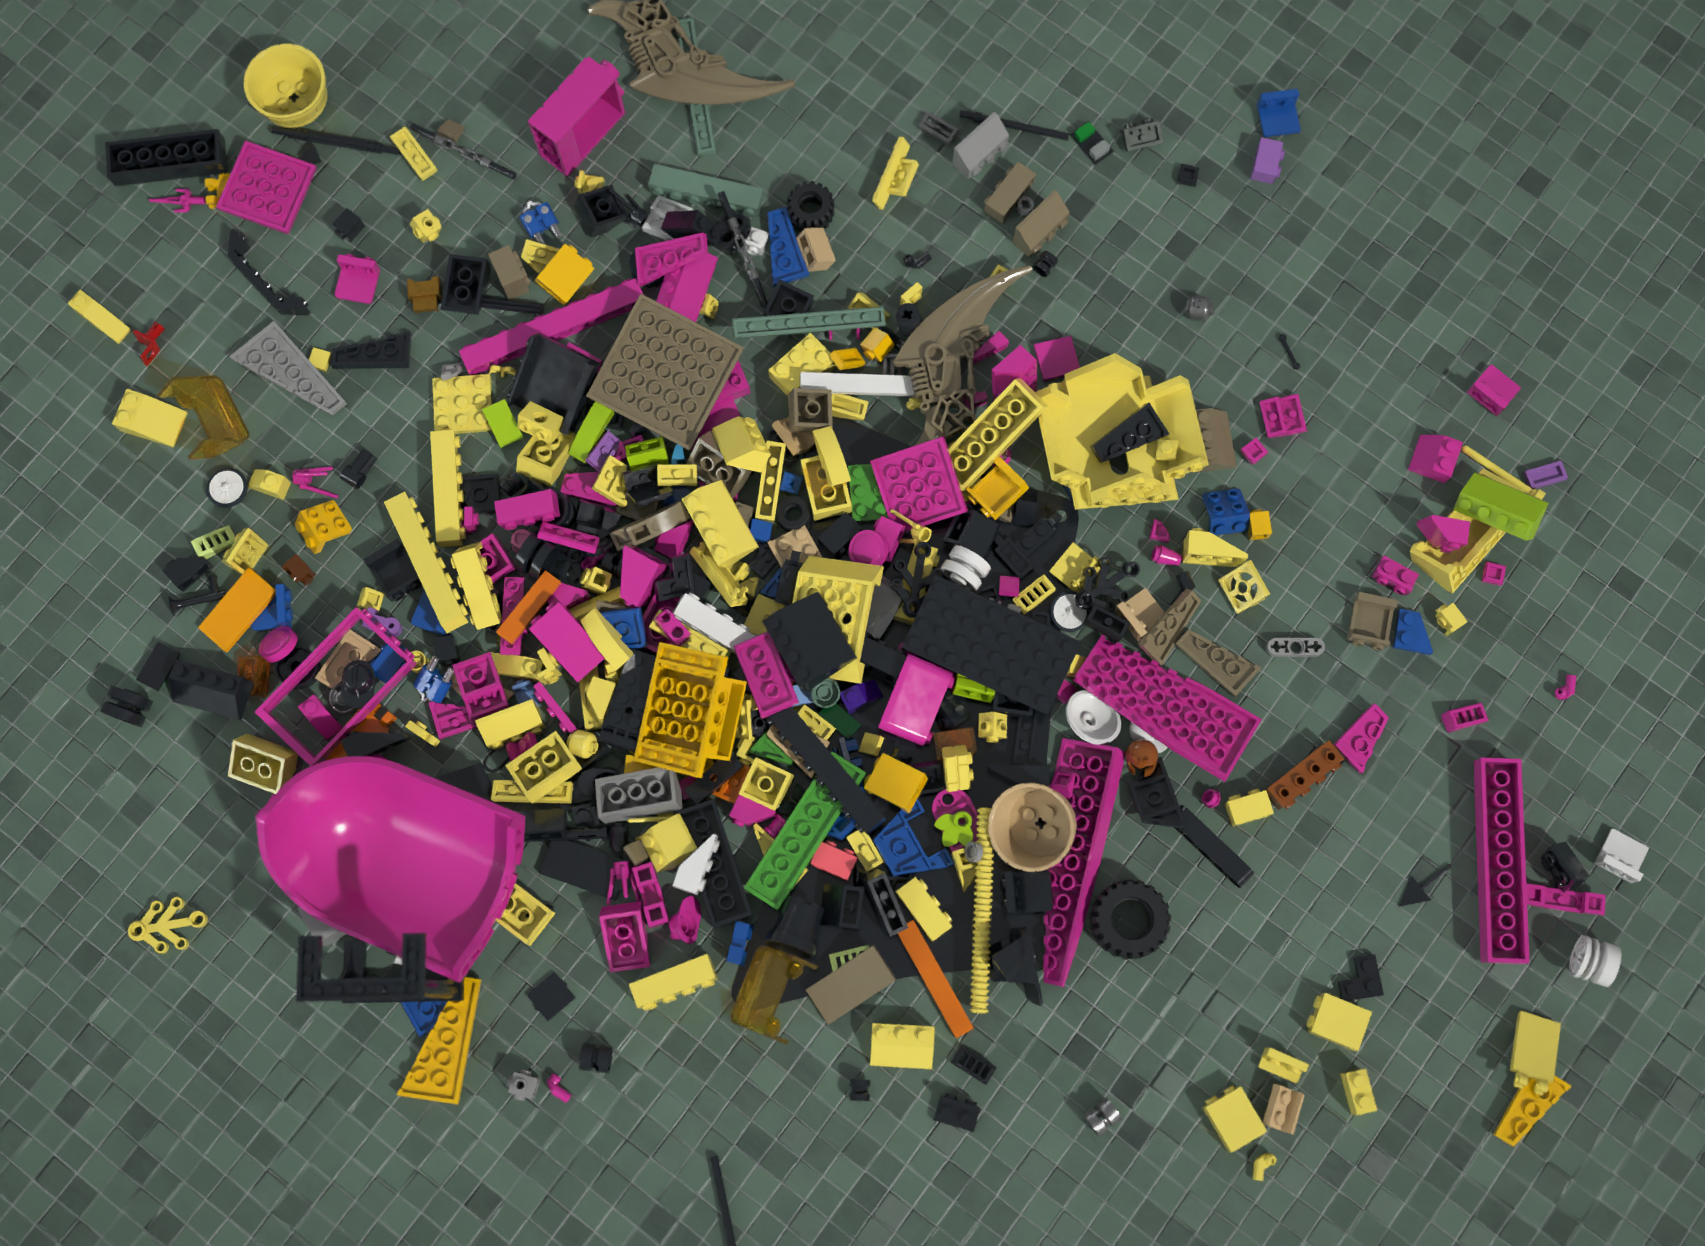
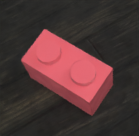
M828 840L825 843L822 842L810 863L811 866L848 882L857 862V857L854 856L855 853L846 848L843 851L836 848L837 845Z

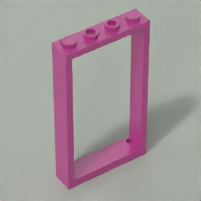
M356 607L255 711L310 766L323 762L339 746L341 740L346 738V735L352 732L417 664L414 660L415 655L408 649L404 651L399 646L401 642L392 635L390 637L385 633L387 629L379 621L375 623L371 619L373 615L365 608L361 610ZM362 619L406 663L322 751L315 756L271 711L341 638Z

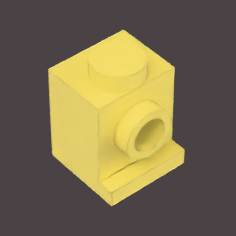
M1454 603L1448 607L1444 604L1435 610L1438 613L1435 615L1438 624L1447 631L1444 633L1446 637L1468 622Z

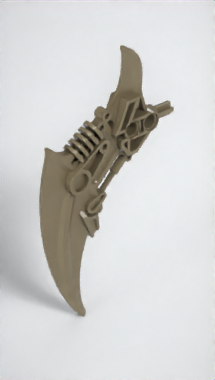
M602 0L588 8L589 15L602 16L614 20L626 30L624 34L626 42L632 44L629 46L628 51L631 58H633L632 60L637 71L640 73L636 79L630 82V87L644 94L679 103L714 105L755 100L780 93L795 86L794 79L785 81L758 80L726 69L724 66H727V62L722 55H709L706 50H699L696 45L692 44L681 27L679 20L671 15L663 0H640L633 2ZM663 13L667 17V20H662ZM672 29H675L680 37L684 39L690 48V52L685 53L670 33Z
M1023 266L993 275L959 292L933 311L913 331L893 361V365L896 367L904 366L910 369L909 374L911 375L910 378L914 387V396L917 399H922L920 412L926 414L925 428L914 446L943 436L947 439L959 432L964 433L969 427L965 426L963 422L968 420L974 423L977 420L974 415L973 402L976 395L973 359L974 353L979 349V342L990 334L989 324L983 325L993 304L1001 294L1015 281L1031 273L1032 266ZM964 357L968 361V390H960V359ZM964 398L970 402V410L961 403ZM937 404L936 406L929 408V405ZM941 407L945 410L943 416L940 413ZM957 408L959 412L953 414L949 411V409ZM946 419H947L949 422H951V423L956 427V429H954V430L951 431L952 425H951L950 423H948V422L946 421Z

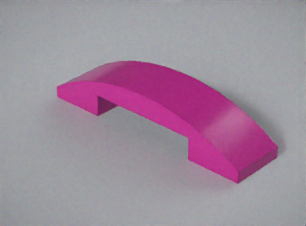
M1526 883L1527 905L1573 913L1605 915L1606 895L1575 891L1564 893L1561 889Z

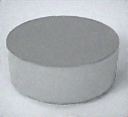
M969 842L966 845L964 851L966 860L969 862H979L981 860L983 848L979 842Z

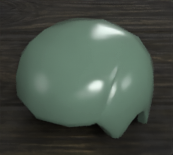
M827 678L810 690V697L817 706L829 708L839 700L840 689L834 680Z

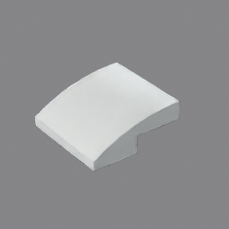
M658 195L651 207L650 215L643 225V231L667 241L672 240L671 236L661 230L666 212L690 211L693 208Z

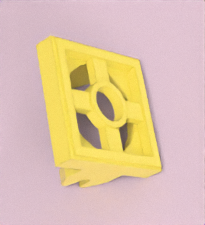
M1251 560L1218 580L1237 614L1259 604V602L1265 600V597L1270 595ZM1242 572L1248 573L1253 578L1247 581L1242 579L1240 575ZM1233 578H1234L1235 581H1236L1235 589H1234V590H1232V580H1233ZM1240 582H1244L1247 585L1245 593L1239 590ZM1256 583L1257 593L1253 598L1250 590L1251 586ZM1236 595H1244L1247 602L1237 599Z

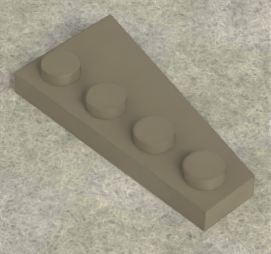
M1190 629L1175 644L1176 647L1234 698L1262 668L1246 661L1247 659L1229 652L1228 649L1212 643L1209 639Z

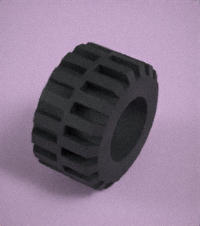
M810 181V184L802 182V186L796 185V190L792 189L790 196L788 195L787 211L792 226L796 225V230L798 231L805 228L824 227L827 229L829 223H832L834 216L832 193L829 192L826 186L823 188L821 183L818 182L816 185L815 181ZM807 202H815L821 206L819 211L811 214L803 212L800 208Z

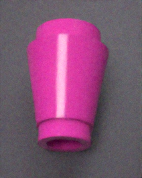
M1155 545L1151 555V560L1155 561L1156 564L1179 566L1182 559L1181 554L1163 545Z

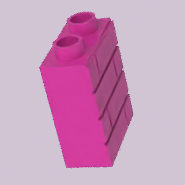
M585 57L573 70V74H570L558 87V91L555 90L544 102L543 107H540L528 120L539 156L567 177L625 114L622 102L624 91L617 81L620 74L610 62L604 59L598 64L592 58Z

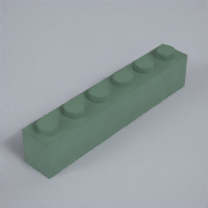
M654 164L648 183L650 192L654 195H666L674 200L683 199L692 204H705L713 209L717 207L723 209L717 193L725 191L730 207L748 217L759 216L764 198L762 188Z

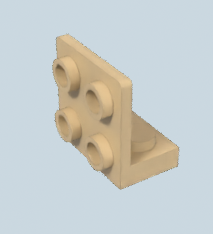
M1146 588L1125 603L1124 601L1121 602L1114 610L1119 618L1122 617L1126 622L1129 621L1128 630L1138 642L1165 613Z

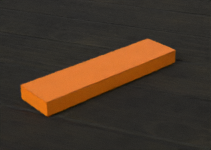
M545 570L499 627L496 634L513 645L562 584L561 581Z

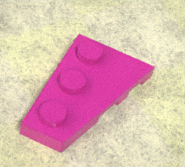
M1375 703L1371 704L1333 744L1359 774H1363L1366 762L1373 753V747L1377 739L1380 738L1389 719Z

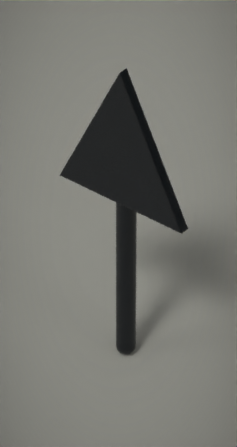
M1451 864L1446 865L1422 886L1411 876L1399 906L1430 901V897L1423 889L1451 868Z

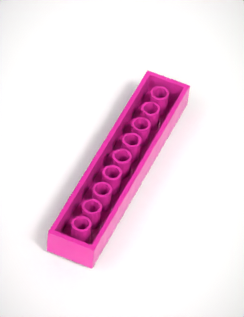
M1479 758L1474 761L1480 961L1481 963L1529 964L1521 759Z

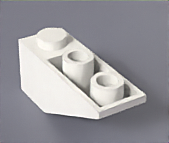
M713 834L679 866L673 883L674 888L698 895L699 891H703L706 880L703 879L704 875L710 871L713 860H710L713 852H717L720 843L717 840L718 836L716 834Z

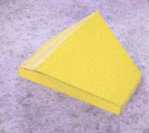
M965 848L951 853L963 892L972 883L977 869H975L977 863L966 860Z

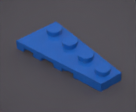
M786 207L768 212L773 288L776 287L779 279L790 283L809 277V272L798 246Z

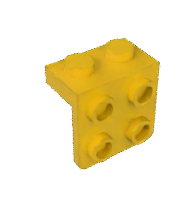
M333 500L300 511L295 521L296 530L302 534L306 546L314 554L322 551L325 542L347 535L352 531V527Z

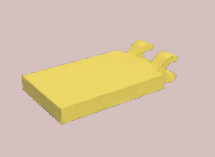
M1523 1011L1518 1013L1510 1071L1516 1072L1514 1087L1522 1089L1523 1085L1527 1086L1528 1077L1536 1079L1534 1093L1543 1095L1544 1092L1548 1091V1083L1554 1081L1561 1023Z

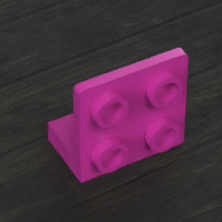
M1490 365L1467 393L1494 415L1498 416L1521 387L1495 366Z

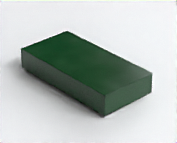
M837 703L832 707L823 708L818 713L820 717L835 727V730L846 739L851 738L861 727V724Z

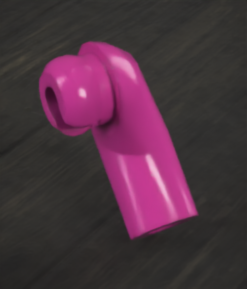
M1566 675L1565 685L1555 690L1557 699L1565 700L1574 695L1577 676Z
M555 1073L551 1074L550 1078L547 1079V1085L552 1095L567 1103L571 1093L558 1085L561 1081L558 1075Z

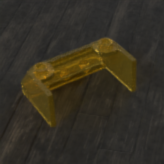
M217 376L172 377L157 394L159 398L175 397L181 407L194 409L209 438L203 439L188 455L189 460L215 458L243 444L249 438V431L225 383Z
M764 945L760 946L754 954L731 1012L732 1023L787 1045L788 1040L777 1036L781 1026L780 1020L774 1017L788 979H797L803 973L804 966L815 970L818 966L788 953Z

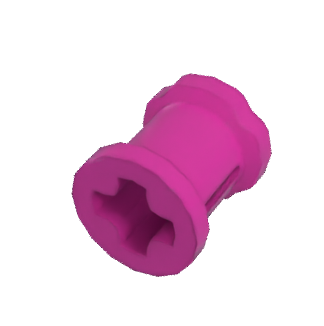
M778 814L775 816L776 819L768 827L764 828L774 839H776L786 823Z

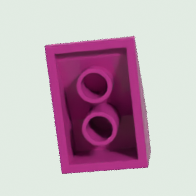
M642 901L602 907L599 919L610 973L650 967Z

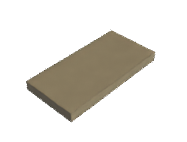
M873 945L806 989V991L829 1025L897 979L875 945Z

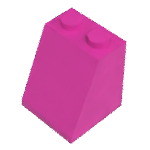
M625 545L623 548L620 597L625 600L624 603L632 608L648 606L655 593L654 581L662 579L669 565L636 546Z

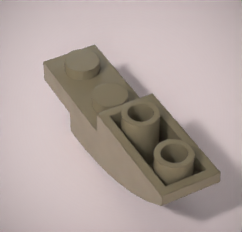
M681 500L647 514L642 519L615 529L609 534L619 551L625 545L636 546L690 519V515Z

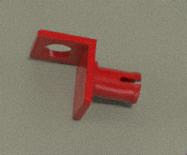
M154 322L145 334L137 330L133 331L136 339L148 346L140 355L145 366H148L160 352L155 340L165 329L157 322ZM152 350L150 357L147 358L148 353Z

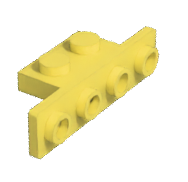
M901 136L894 146L892 155L887 162L886 169L873 195L872 200L880 210L884 209L889 195L906 196L919 166L916 160L905 159L910 145Z

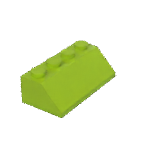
M1475 472L1460 492L1453 510L1528 541L1534 538L1549 502Z

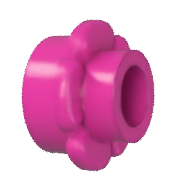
M1213 789L1206 790L1202 795L1204 805L1208 808L1217 806L1220 803V792Z

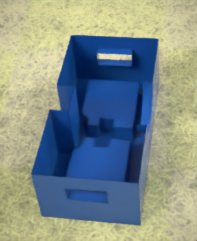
M736 921L727 962L744 966L747 956L744 948L746 941L751 940L754 926Z

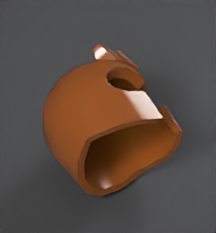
M1135 740L1127 747L1126 767L1134 775L1135 768L1131 763L1139 769L1150 766L1145 769L1144 777L1151 775L1157 765L1158 750L1149 740Z

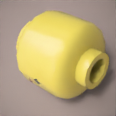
M576 730L567 739L568 749L573 755L581 758H589L598 749L596 736L584 730Z

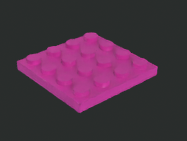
M245 141L216 208L225 213L289 235L317 167L308 162Z
M944 436L870 461L888 518L907 526L905 532L911 530L913 526L891 513V509L923 526L968 512Z

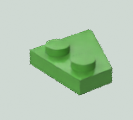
M768 730L748 751L751 755L791 765L794 762L767 737Z

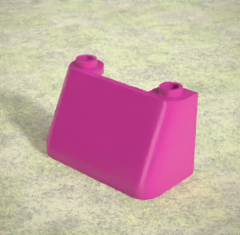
M908 654L878 728L923 747L925 743L929 744L933 736L930 730L945 692L948 688L952 689L955 682L954 673Z

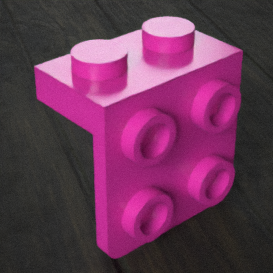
M338 254L337 263L341 268L335 291L336 298L371 304L380 274V268L376 261L369 257L362 259L356 258L352 254Z

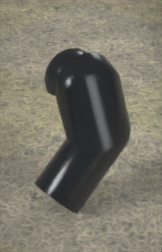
M925 252L919 258H914L910 254L903 257L904 265L907 268L920 269L932 259L928 252Z

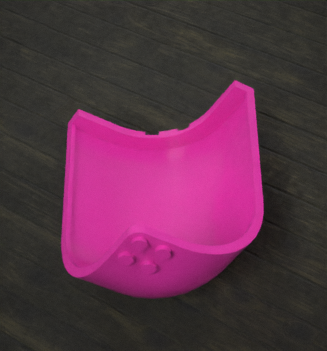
M353 756L335 758L304 769L288 780L275 795H272L266 806L257 812L255 818L262 860L276 884L300 908L326 925L399 957H402L403 933H427L426 968L459 983L487 945L494 933V930L491 929L496 919H501L518 877V874L515 873L516 865L521 864L524 849V815L401 764L375 757Z

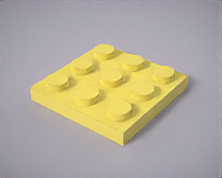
M490 374L458 376L443 381L442 378H433L435 431L454 429L456 434L492 431L482 409L492 405Z

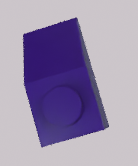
M875 679L846 689L840 693L839 698L847 713L851 714L884 696Z

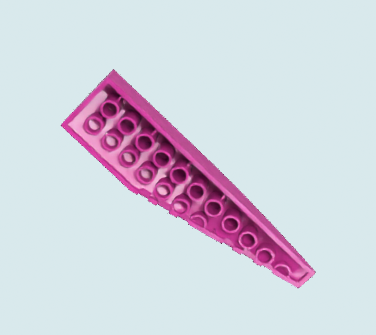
M1062 738L1054 776L1056 772L1075 774L1072 796L1070 799H1066L1075 813L1076 834L1073 844L1065 857L1053 867L1046 869L1051 873L1053 909L1045 911L1044 983L1064 987L1077 949L1098 875L1126 755L1124 751L1117 747Z

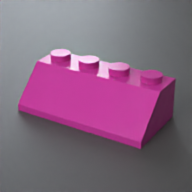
M707 253L667 273L656 302L696 322L718 258Z
M1019 345L992 369L993 402L1018 378H1021L1034 392L1037 391V360L1022 345Z

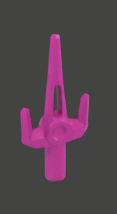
M183 188L175 189L177 192H184L182 196L149 199L150 202L171 203L183 206L181 209H174V212H188L191 204H206L205 197H191L190 189Z

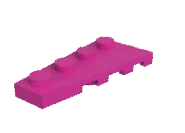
M699 233L635 248L638 285L644 286L707 254V235Z

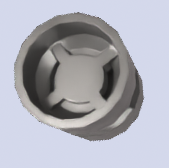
M1106 1097L1096 1104V1109L1090 1108L1082 1114L1098 1137L1108 1130L1109 1125L1114 1126L1122 1120L1116 1108ZM1099 1114L1104 1118L1102 1122L1097 1117Z

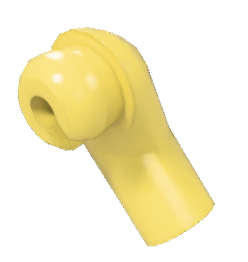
M911 397L906 402V407L909 410L920 408V404L923 401L922 399Z
M1264 1153L1255 1159L1253 1180L1263 1181L1264 1169L1276 1163V1157L1273 1154Z

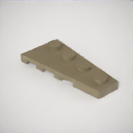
M1186 589L1140 640L1138 645L1152 660L1158 662L1161 666L1163 665L1199 606L1201 599L1193 590Z

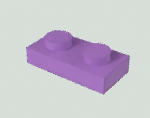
M609 430L605 431L585 461L600 473L609 455L614 456L621 441Z

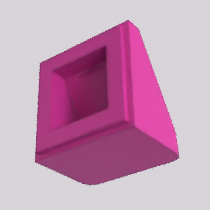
M1064 679L1056 698L1063 704H1066L1077 688Z
M1056 772L1049 787L1062 794L1065 798L1070 799L1073 792L1075 774Z

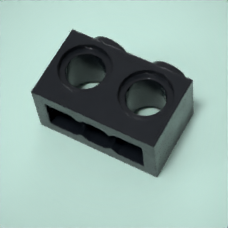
M731 208L737 222L742 225L738 228L739 233L743 237H747L751 230L750 219ZM725 216L718 225L723 230L718 245L714 247L731 256L733 251L736 252L738 249L734 241L735 234L733 230L729 229L727 217ZM741 237L737 239L739 246L741 245ZM725 238L731 239L730 242H723Z

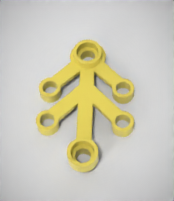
M174 897L170 902V906L157 923L149 924L156 913L163 912L165 908L162 902L154 901L141 921H134L130 924L128 935L134 941H146L154 947L157 953L164 954L169 949L168 943L158 941L150 934L159 932L174 943L177 949L185 950L189 946L188 939L179 937L170 929L191 925L196 928H202L207 924L208 917L204 912L195 911L190 917L169 921L174 913L185 905L182 898ZM176 900L180 901V905L178 907H175ZM159 903L160 909L156 911L154 907ZM199 916H202L203 921L201 923L197 922V918ZM141 927L142 932L138 935L136 931ZM181 940L185 942L183 947L179 946ZM160 944H164V950L162 951L159 950Z

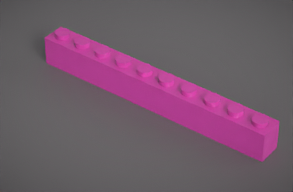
M636 278L627 279L620 285L607 287L603 292L590 294L586 299L573 301L564 308H556L547 315L536 316L532 321L519 323L515 328L502 330L498 335L485 337L476 344H468L459 352L469 375H477L489 370L492 365L499 366L523 356L527 350V340L532 335L541 333L555 341L562 340L630 312L639 295L643 293Z

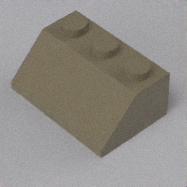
M1056 190L1015 228L1013 244L1028 257L1033 253L1036 255L1042 249L1043 244L1046 241L1050 242L1056 235L1055 232L1059 228L1063 229L1069 222L1070 212Z
M1213 408L1196 410L1209 464L1199 472L1236 468L1237 464L1227 412Z
M710 431L698 438L686 465H697V478L707 485L722 480L732 499L752 473L751 470L726 465L714 435Z

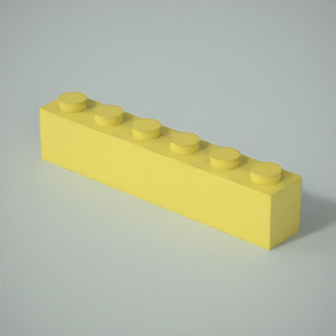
M454 429L431 431L436 542L440 548L463 546V539H466L465 527H462L464 509H461V502H464L463 491L460 490V484H463L462 473L459 472V466L462 465L461 454H458V448L461 447L460 437L456 435Z

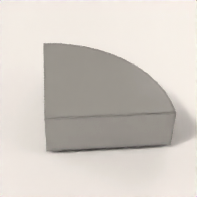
M461 363L442 365V381L457 376L462 371Z

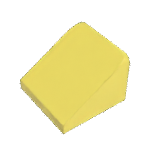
M364 587L361 590L357 606L365 609L370 607L379 612L385 593Z

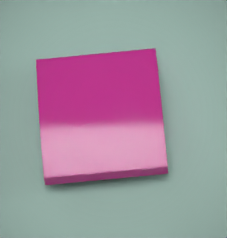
M1298 394L1259 401L1268 438L1307 432Z

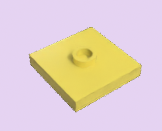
M758 594L744 625L755 636L767 632V629L762 621L779 609L786 607V605L774 602V600Z

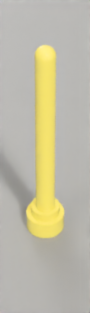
M1465 445L1461 448L1463 453L1499 477L1522 488L1524 493L1541 500L1546 493L1541 489L1537 490L1534 488L1533 490L1470 447Z

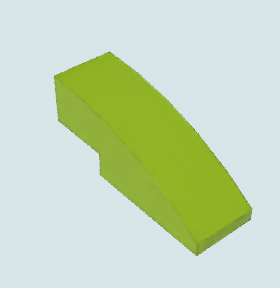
M595 402L583 421L568 454L586 463L585 459L604 434L606 426L615 414L614 411Z

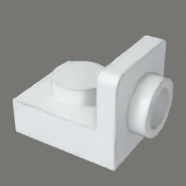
M751 227L747 240L745 239L747 244L746 251L752 255L758 254L762 256L770 236L769 232Z

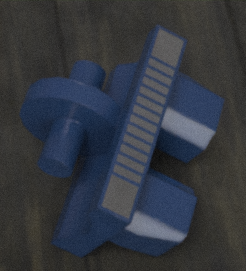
M838 738L842 754H839L838 748L832 749V752L859 769L862 768L861 756L850 758L848 753L858 749L856 738Z

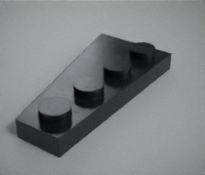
M1149 402L1145 403L1090 446V449L1099 463H1102L1170 434Z

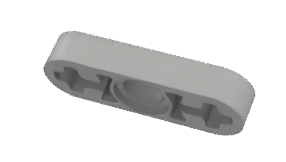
M1273 638L1266 645V651L1272 657H1318L1325 650V644L1319 638ZM1284 642L1287 643L1285 648H1280L1277 652H1275V649L1271 648V646H1273L1274 643H1276L1278 647H1283L1285 645ZM1291 643H1298L1301 647L1300 652H1293L1290 649ZM1314 643H1316L1317 647H1320L1316 652H1314L1313 648H1308L1306 653L1304 652L1305 647H1310Z

